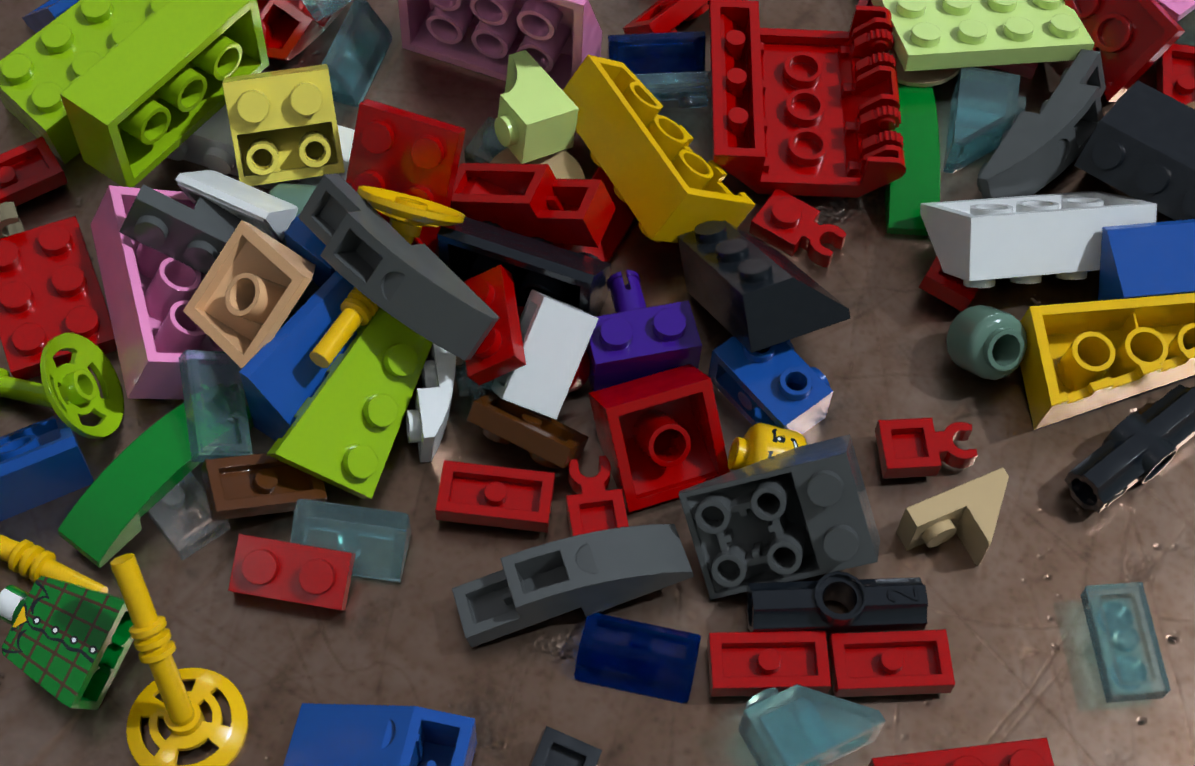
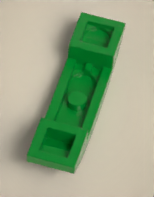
M898 83L901 124H899V128L897 127L891 131H897V133H901V136H903L906 173L901 178L887 184L884 192L886 234L929 236L920 215V203L940 202V143L934 92L932 86L912 87Z
M218 385L192 397L167 413L136 438L98 476L58 528L59 536L101 568L142 530L140 518L214 450L223 456L254 427L249 406Z

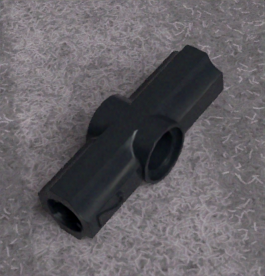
M1179 384L1159 401L1157 400L1141 415L1135 411L1121 421L1105 438L1101 447L1069 471L1065 482L1069 486L1071 497L1083 509H1092L1099 513L1114 500L1121 497L1136 482L1140 481L1144 484L1159 473L1176 455L1178 448L1195 435V387L1189 388Z
M836 571L826 574L819 581L749 583L747 587L746 611L750 632L826 631V640L828 641L830 635L835 633L924 630L927 625L928 599L926 586L923 585L920 577L858 579L847 572ZM824 601H838L844 604L849 613H834L824 605Z

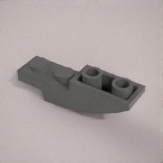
M1081 49L1071 67L1066 68L1062 73L1060 84L1051 98L1044 101L1040 112L1021 111L1012 127L1003 133L997 150L989 162L982 165L978 174L977 187L982 193L983 199L1033 195L1058 177L1080 156L1099 121L1103 118L1100 98L1106 90L1100 51Z
M338 173L323 175L298 216L326 245L320 256L362 294L411 330L463 360L471 359L500 317L425 244H409Z
M143 184L119 232L190 266L194 270L207 274L241 219L202 196L199 197L192 209ZM311 280L281 328L319 289L313 280Z
M649 524L595 531L528 548L500 558L503 570L454 587L452 592L465 638L471 647H475L580 607L587 617L694 577L675 524Z

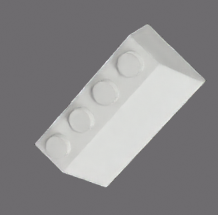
M1098 190L920 203V215L943 272L963 279V285L966 287L990 288L995 286V279L1010 278V282L1018 284L1042 282V275L1055 274L1056 278L1064 280L1086 279L1087 271L1100 270L1102 227L1156 222L1157 204Z

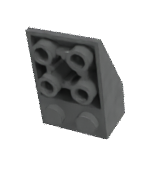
M850 434L793 448L681 490L678 493L711 600L747 592L749 583L791 582L878 562L880 537Z

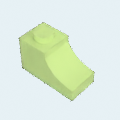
M527 50L509 54L505 93L500 94L498 118L495 119L494 123L495 133L499 142L504 147H508L521 164L572 148L579 108Z

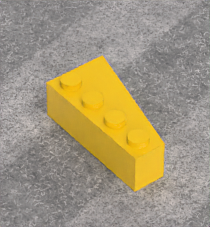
M593 55L586 56L563 89L565 94L579 108L575 133L580 135L591 151L590 157L593 162L604 170L613 183L614 192L617 197L629 206L639 221L638 227L641 232L655 242L678 243L677 236L694 231L695 227L703 222L725 220L738 228L756 204L745 192H739L738 195H734L722 183L727 173L713 160H709L707 163L702 157L693 152L689 145L694 138L682 125H678L673 120L658 114L664 106L623 62Z
M1195 293L1030 306L1020 321L1027 333V349L1020 367L1034 430L1195 375Z

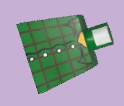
M40 576L29 593L14 585H9L0 592V620L12 625L2 645L3 656L62 704L70 708L98 710L134 640L129 633L133 623L124 599L46 576Z

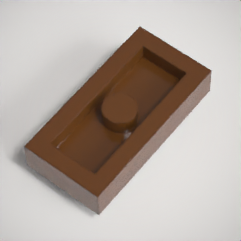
M494 391L474 400L467 417V421L482 428L481 432L487 438L503 444L513 443L529 451V456L532 460L550 468H565L569 465L571 459L581 457L589 438L548 416L503 400Z
M267 453L206 459L201 467L212 521L320 508L327 500L324 482L266 455Z

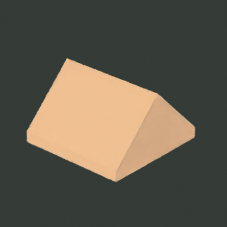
M241 220L183 312L242 369L264 345L273 340L311 282L316 265L250 223Z

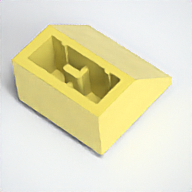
M327 64L224 78L222 85L240 182L249 186L319 177L324 174L345 173Z

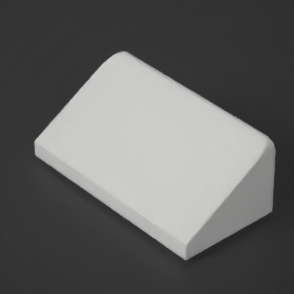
M214 170L179 173L175 179L178 182L177 185L193 204H196L199 197L202 196L241 220L250 223L277 241L278 239L283 240L284 232L289 228L298 212L297 206Z

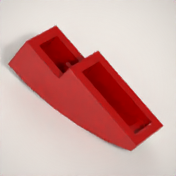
M461 163L458 167L450 208L463 213L465 217L481 222H494L505 230L527 237H540L550 242L588 247H599L616 209L602 180L556 179L548 164Z

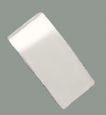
M432 343L430 360L425 361L421 371L423 388L417 389L415 410H406L408 443H418L420 463L431 462L439 448L449 417L455 380L456 355Z

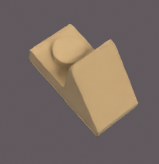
M1000 468L907 507L896 530V534L906 551L924 543L927 547L938 546L949 540L956 533L974 563L980 565L992 542L1009 476L1005 469Z

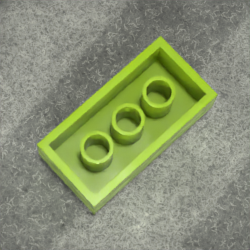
M79 0L0 60V100L3 105L37 138L43 136L51 151L64 164L68 163L80 153L60 93L69 86L72 80L84 74L103 58L112 46L123 41L143 24L150 14L157 12L170 0Z
M170 0L157 12L150 14L144 23L123 41L112 46L107 54L84 74L72 80L69 86L60 93L83 161L118 185L135 187L226 104L222 85L224 78L261 73L268 67L269 60L257 0Z

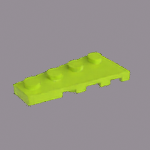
M378 308V311L372 316L367 325H360L356 330L357 336L346 351L337 356L326 371L329 374L314 395L305 400L294 415L296 419L282 438H278L266 454L361 499H372L432 346L431 341L411 330L382 308Z

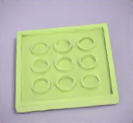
M871 0L873 6L885 7L891 12L892 34L894 37L893 48L904 71L1072 61L1076 59L1081 49L1093 50L1095 44L1075 10L1065 5L1064 0Z

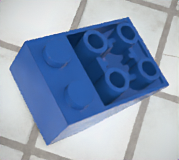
M302 703L283 766H471L477 745L475 718L418 706Z

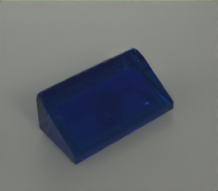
M705 31L608 35L607 59L623 62L651 93L703 90L705 84Z
M599 613L587 616L579 644L574 673L575 679L586 683L686 703L690 697L701 635Z

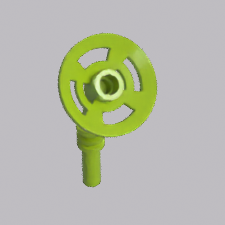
M63 333L48 341L40 359L42 384L10 377L9 371L0 368V397L52 408L63 423L83 437L90 439L106 437L116 431L122 421L124 398L117 373L102 350L84 336L75 333ZM58 351L72 352L70 363H65L58 367L53 360V356ZM88 366L92 369V371L94 372L99 381L103 393V398L100 397L99 387L94 376L88 369ZM90 412L101 418L95 426L82 425L79 417L85 416Z

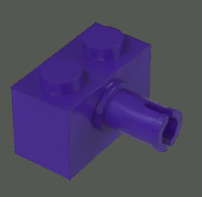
M626 270L628 280L626 285H624L621 271L611 275L607 279L606 284L616 313L595 316L599 319L586 348L590 360L588 378L592 392L687 364H691L698 369L702 343L689 300L646 307L640 285V277L636 271Z

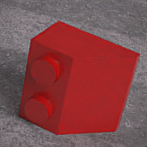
M687 364L588 393L600 446L604 455L610 461L611 473L617 488L622 489L625 508L628 512L678 498L679 491L730 472L711 378L693 365Z

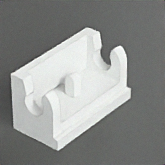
M532 289L519 319L526 365L494 379L491 389L503 400L557 420L599 318Z

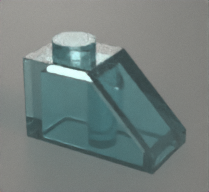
M974 67L960 69L951 97L943 172L953 174L998 148L1003 133L1012 127L1021 111H1025L1026 97L1018 96L1020 75Z
M796 684L780 693L776 687H772L752 697L746 703L747 709L743 712L738 731L758 766H826L876 741L886 721L879 710Z

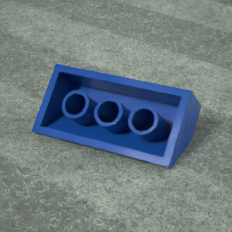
M337 271L284 324L273 340L264 345L239 371L254 427L274 441L285 435L295 421L296 417L294 415L308 397L314 395L329 374L326 372L329 367L321 368L310 359L309 354L341 314L340 304L347 298L351 290L354 289V286ZM357 331L353 333L338 355L346 351L357 336Z

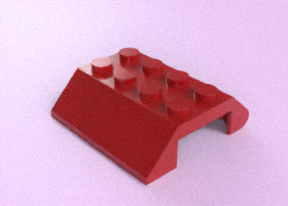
M710 0L713 161L757 194H773L776 189H781L790 195L858 198L904 176L906 166L903 136H901V133H897V131H891L897 127L899 128L901 112L899 111L900 101L896 58L888 52L894 47L892 15L889 9L881 6L855 5L849 31L760 28L759 1Z

